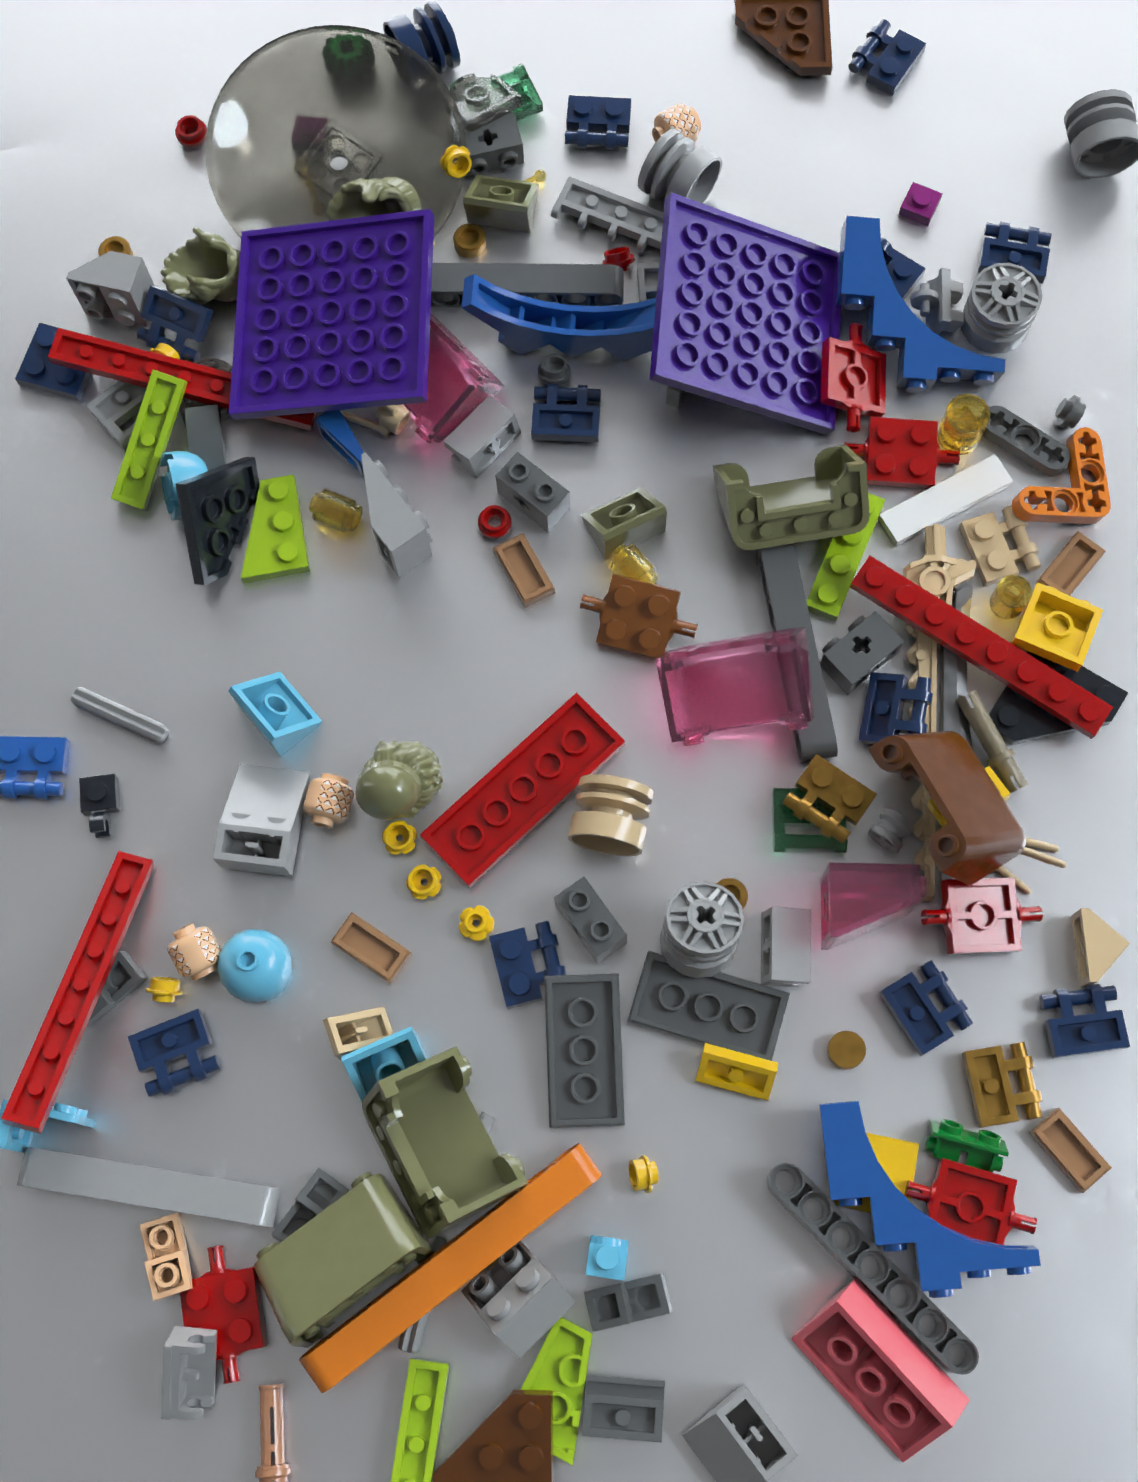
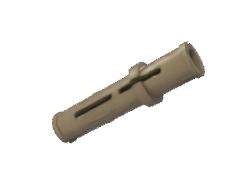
M974 690L967 694L974 708H971L965 695L957 699L956 702L959 704L989 757V760H987L990 767L994 766L1010 793L1017 790L1010 778L1011 776L1014 777L1019 788L1028 785V781L1025 780L1012 757L1015 755L1013 749L1007 748L980 699L978 691Z

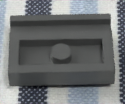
M586 1374L582 1436L661 1443L665 1380Z

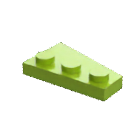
M294 474L260 480L241 574L243 584L310 572L299 495Z
M561 1317L552 1326L521 1390L553 1391V1455L573 1466L592 1333Z

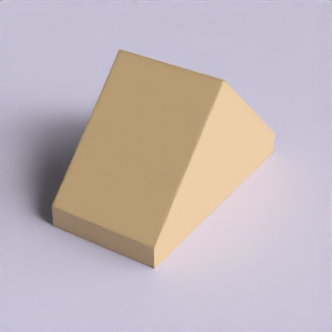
M1081 908L1071 917L1080 988H1086V986L1093 985L1100 980L1130 943L1089 908Z
M384 1006L329 1017L323 1020L334 1055L340 1061H342L341 1056L394 1034Z

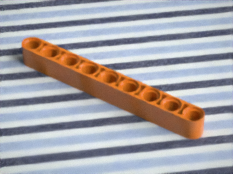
M580 1143L572 1146L530 1178L525 1186L500 1201L299 1358V1362L319 1391L324 1393L338 1384L590 1187L602 1176V1173Z

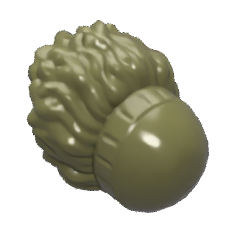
M384 177L380 180L377 178L370 180L359 178L341 185L339 191L330 200L326 215L331 221L421 210L422 206L415 188L402 178Z
M194 227L192 231L197 237L191 240L188 239L185 246L169 253L168 257L164 259L165 268L160 273L165 277L162 282L166 284L167 291L199 305H204L212 299L222 302L237 301L240 250L231 247L220 235L207 233L198 227Z
M380 741L375 748L374 756L364 765L357 779L355 795L358 805L366 814L377 819L414 818L419 813V810L424 809L432 802L434 795H437L439 789H441L443 777L440 774L441 765L439 764V758L430 748L422 746L419 741H403L401 743L397 741L389 743Z

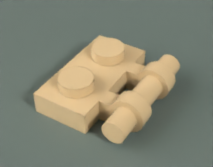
M1012 505L1002 510L1006 519L1005 522L998 524L994 512L962 521L959 525L971 558L977 563L976 570L984 587L1015 578L1019 573L1016 563L1024 561L1029 572L1041 567L1037 557L1039 553L1038 548L1034 542L1030 541L1025 530L1027 523L1014 514ZM1012 534L1018 548L1010 551L1004 537Z

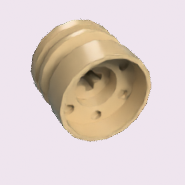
M590 774L580 777L578 789L581 793L576 795V804L587 811L573 813L568 840L584 849L609 855L637 856L642 854L647 828L635 820L649 818L650 808L647 805L652 804L654 791L642 783L618 776Z

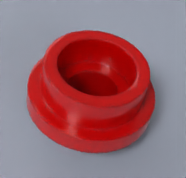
M193 115L182 117L177 122L175 129L178 142L185 147L201 145L206 140L208 134L205 123Z
M617 247L604 252L605 260L602 261V264L616 265L621 267L623 271H627L630 269L629 265L635 261L633 254H630L629 247Z
M488 506L478 517L480 532L491 539L504 537L512 526L510 513L501 506ZM492 520H499L501 522L498 527H491L489 525Z

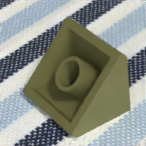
M477 174L463 197V205L468 223L531 233L539 184Z
M640 487L581 516L604 560H607L664 533L667 511L661 502Z

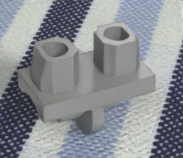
M941 268L939 275L935 279L920 284V290L910 296L911 306L920 310V315L926 317V326L936 334L942 331L956 332L964 324V312L951 308V304H957L963 295V283L951 279V269Z

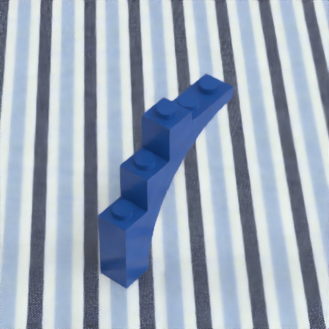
M846 216L841 228L836 305H844L848 310H862L865 307H869L866 346H873L876 350L883 352L894 351L895 348L899 349L897 387L906 388V391L910 393H923L931 389L937 378H940V381L945 383H956L960 379L973 380L974 384L981 386L992 385L994 382H997L1005 373L1006 359L979 355L952 344L928 328L913 314L899 295L887 270L882 251L880 218Z
M476 274L464 278L461 308L499 332L498 342L519 355L549 344L570 358L601 347L621 361L652 351L656 298L611 306L565 305L513 293L486 281Z
M859 1101L819 1104L830 1199L838 1200L839 1206L843 1207L862 1205V1198L869 1197L875 1245H883L885 1252L907 1250V1243H914L918 1282L922 1292L929 1291V1297L931 1298L953 1296V1289H962L960 1272H967V1278L990 1277L991 1270L1006 1269L1007 1275H1024L1031 1273L1032 1266H1041L1039 1249L1033 1245H1001L973 1239L942 1226L917 1209L894 1186L878 1162L865 1132Z

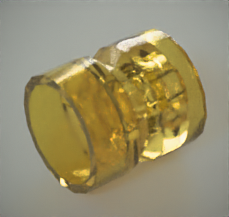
M972 394L958 395L949 402L937 432L938 442L943 449L959 450L960 455L968 454L976 449L990 420L991 414L986 402L977 395Z

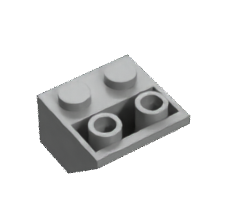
M109 251L68 272L66 279L82 309L88 316L95 319L109 318L117 320L127 326L136 324L147 327L149 320L142 318L141 313L150 285H155L142 257Z
M521 1240L483 1269L461 1291L494 1335L519 1359L576 1303L559 1281Z
M744 1384L682 1434L716 1482H768L798 1456Z

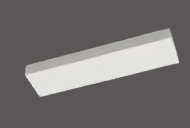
M996 454L879 514L878 521L896 547L923 533L925 526H933L936 523L940 524L1010 487L1013 479Z

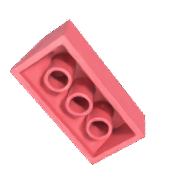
M857 1277L837 1292L791 1338L902 1462H905L951 1429L970 1400Z

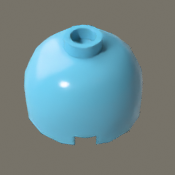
M186 451L164 452L161 454L160 467L167 466L168 472L165 473V476L161 477L168 513H173L171 516L172 521L182 520L176 483L207 472L208 469L205 462L193 453Z
M248 929L231 937L224 944L219 954L217 966L222 985L232 996L245 1003L267 1002L276 998L286 989L293 970L291 968L292 960L289 948L278 936L259 929Z

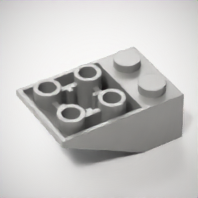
M364 452L361 457L371 527L380 555L400 579L432 556L430 542L433 540L426 530L429 528V524L419 510L413 512L407 505L409 499L399 485L393 487L387 480L389 474L383 464L378 459L373 462L367 453Z
M240 764L219 822L212 859L221 868L292 877L304 812L303 803L308 789L310 772Z

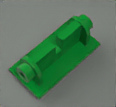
M942 1119L941 1123L930 1120L931 1132L935 1137H927L924 1150L931 1152V1157L945 1158L958 1162L961 1151L968 1152L965 1165L992 1173L993 1171H1001L1004 1158L998 1155L1008 1157L1009 1152L1005 1141L1001 1140L998 1134L988 1130H979L978 1133L965 1130L963 1125L949 1119Z

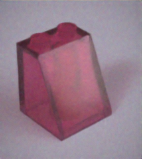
M829 862L820 878L821 950H830L908 916L919 905L921 898L926 896V877L920 875V864Z

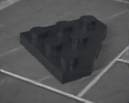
M243 457L176 483L192 575L196 585H207L229 573L232 565L229 556L234 544H240L249 520L245 516L249 505L257 500L260 483L255 457Z
M1029 651L1026 652L1113 706L1112 711L1102 726L1110 724L1128 695L1127 691L1083 666L1077 672ZM1005 686L989 713L1003 740L1010 745L1025 743L1027 740L1041 737L1049 738L1073 733L1076 730Z

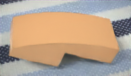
M174 1213L140 1224L148 1260L144 1263L153 1301L193 1289L188 1249L180 1213Z

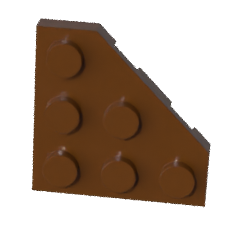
M734 0L735 25L798 75H831L833 66L829 0Z
M513 1390L463 1443L441 1463L433 1473V1482H554L553 1391Z

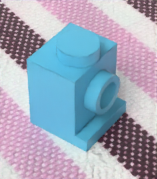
M591 1235L585 1275L624 1281L629 1241Z

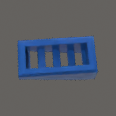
M340 410L323 412L316 418L320 436L363 477L361 455L364 452Z

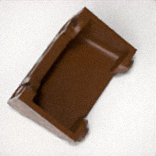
M954 731L891 735L868 748L876 764L882 770L889 773L899 772L906 781L913 777H919L946 820L947 825L939 829L932 836L929 847L931 856L941 873L971 886L1017 857L1023 851L1026 845L1024 830L973 749L960 734Z

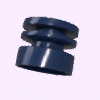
M433 0L425 3L424 10L421 7L413 9L414 25L406 14H400L383 22L384 35L389 51L400 75L409 87L430 79L429 63L437 73L442 74L446 72V65L453 69L458 67L461 62L453 28L439 4Z

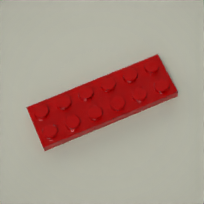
M576 692L420 834V837L470 889L578 789L580 777L596 773L625 746V740Z

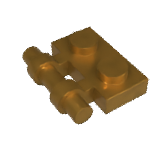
M816 754L795 785L805 792L806 795L801 799L792 792H789L782 804L793 810L792 815L801 821L805 818L820 828V833L828 839L832 836L844 844L851 832L841 826L840 822L844 818L856 826L877 793ZM816 800L833 811L830 818L812 806Z
M1025 1042L1010 1044L1013 1059L1009 1060L1004 1059L1001 1045L962 1053L979 1128L1019 1121L1016 1106L1024 1105L1028 1120L1043 1117L1039 1104L1043 1100L1040 1090H1036L1031 1071V1068H1034L1032 1056L1027 1054ZM1016 1071L1021 1093L1013 1094L1008 1072Z

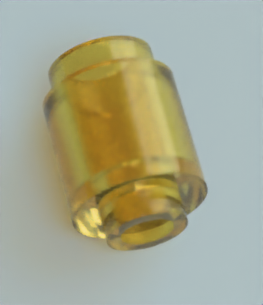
M325 488L320 493L314 494L310 502L309 511L312 512V519L342 532L346 530L353 532L361 520L363 508L356 504V500Z
M623 544L611 554L609 569L613 573L653 584L658 582L659 575L656 573V567L634 544L629 546Z
M1019 575L1003 577L990 597L989 603L993 613L1002 619L1018 617L1031 599L1032 588L1030 583Z

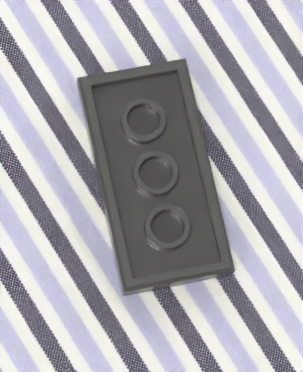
M648 951L627 1023L702 1046L708 1043L772 1061L790 993L722 972L712 977L694 978L686 976L672 968L663 955Z
M619 973L544 976L549 1128L625 1125Z

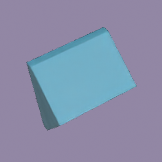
M281 672L233 685L228 690L238 707L280 757L317 729L323 722Z
M411 1026L341 1056L344 1067L361 1102L378 1081L427 1059L418 1035Z

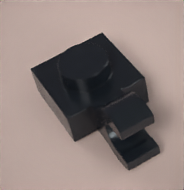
M115 774L79 778L80 809L84 816L90 815V832L95 833L96 838L110 837L109 813L120 811L118 777Z

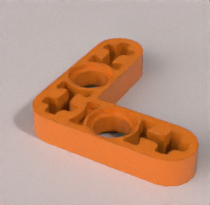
M1087 427L1079 428L1066 441V447L1070 452L1068 469L1071 488L1025 487L1012 500V510L1019 519L1027 522L1095 524L1109 513L1111 502L1102 442L1096 431ZM1081 469L1090 470L1095 477V482L1086 481L1082 477ZM1060 498L1064 500L1068 506V512L1059 511L1054 504V499ZM1030 504L1037 506L1034 509H1032Z

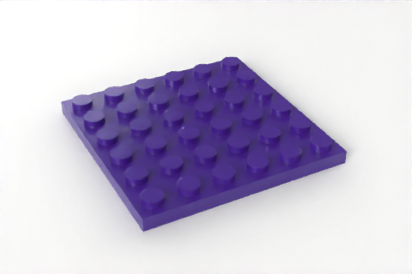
M671 192L665 198L649 380L829 435L835 430L836 407L821 403L822 343L829 337L840 340L841 305H836L840 252Z
M431 209L242 231L229 415L234 420L427 402L434 214Z

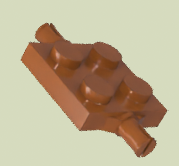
M615 573L612 575L609 591L603 600L583 594L581 601L584 602L580 603V609L600 613V627L596 642L662 660L666 653L668 641L674 633L694 639L698 624L678 620L677 607L681 591Z

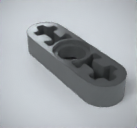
M991 406L984 411L979 422V431L986 439L1046 476H1058L1065 470L1070 461V452L1064 444L1002 406ZM999 419L1001 423L996 428L990 425L991 421ZM1010 427H1013L1014 429L1008 438L1005 434L1009 431ZM1020 434L1028 435L1033 441V446L1029 448L1020 447L1016 443L1015 437ZM1039 445L1043 446L1042 450H1040L1037 456L1035 455V452L1038 449ZM1054 454L1058 459L1051 464L1047 460Z

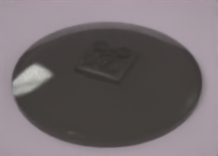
M323 25L299 29L266 43L248 56L234 70L220 90L209 117L205 141V158L208 178L216 202L225 219L240 238L242 231L330 221L326 215V210L330 200L339 191L341 185L359 178L368 180L377 178L380 180L384 177L402 178L415 188L421 200V210L431 209L434 214L435 238L451 216L464 183V176L460 178L448 176L440 166V159L444 155L445 150L452 145L466 147V139L461 114L450 90L436 70L414 50L394 38L366 28L349 25ZM336 157H343L348 161V164L342 170H335L330 166L331 161Z

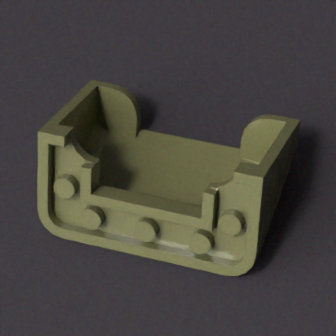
M847 445L828 447L818 453L815 458V476L756 486L749 485L748 474L741 465L736 463L713 465L714 483L731 539L743 550H755L860 532L866 527L870 515L866 463Z
M457 1046L378 1081L362 1101L365 1119L419 1228L428 1238H433L527 1184L525 1170L521 1161L508 1153L499 1156L465 1090L470 1083L472 1068L468 1059L463 1055L461 1056Z
M370 1172L359 1176L351 1184L353 1189L278 1245L277 1243L269 1244L256 1255L258 1261L253 1267L279 1325L291 1346L309 1348L324 1336L319 1328L320 1326L329 1328L335 1323L333 1321L335 1317L393 1273L400 1274L405 1270L403 1265L409 1264L414 1259L419 1264L434 1253V1250L386 1177L382 1174L372 1175Z

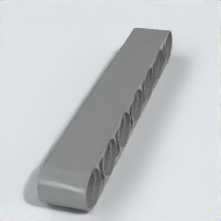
M32 1147L25 1148L17 1181L19 1186L271 1228L274 1226L281 1191L280 1188Z

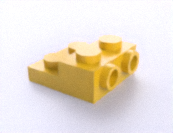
M1036 583L1019 620V626L1012 644L1078 672L1084 663L1103 609L1093 606L1088 601L1079 600L1059 592L1054 587Z

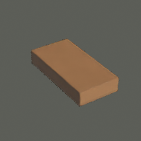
M1077 531L1036 583L1054 587L1059 592L1070 596L1106 551Z
M524 533L493 547L496 558L524 608L555 593L553 584Z
M352 912L331 940L334 946L390 984H392L412 955L409 950Z
M1056 1108L1028 1132L1080 1193L1088 1190L1112 1168L1060 1108Z

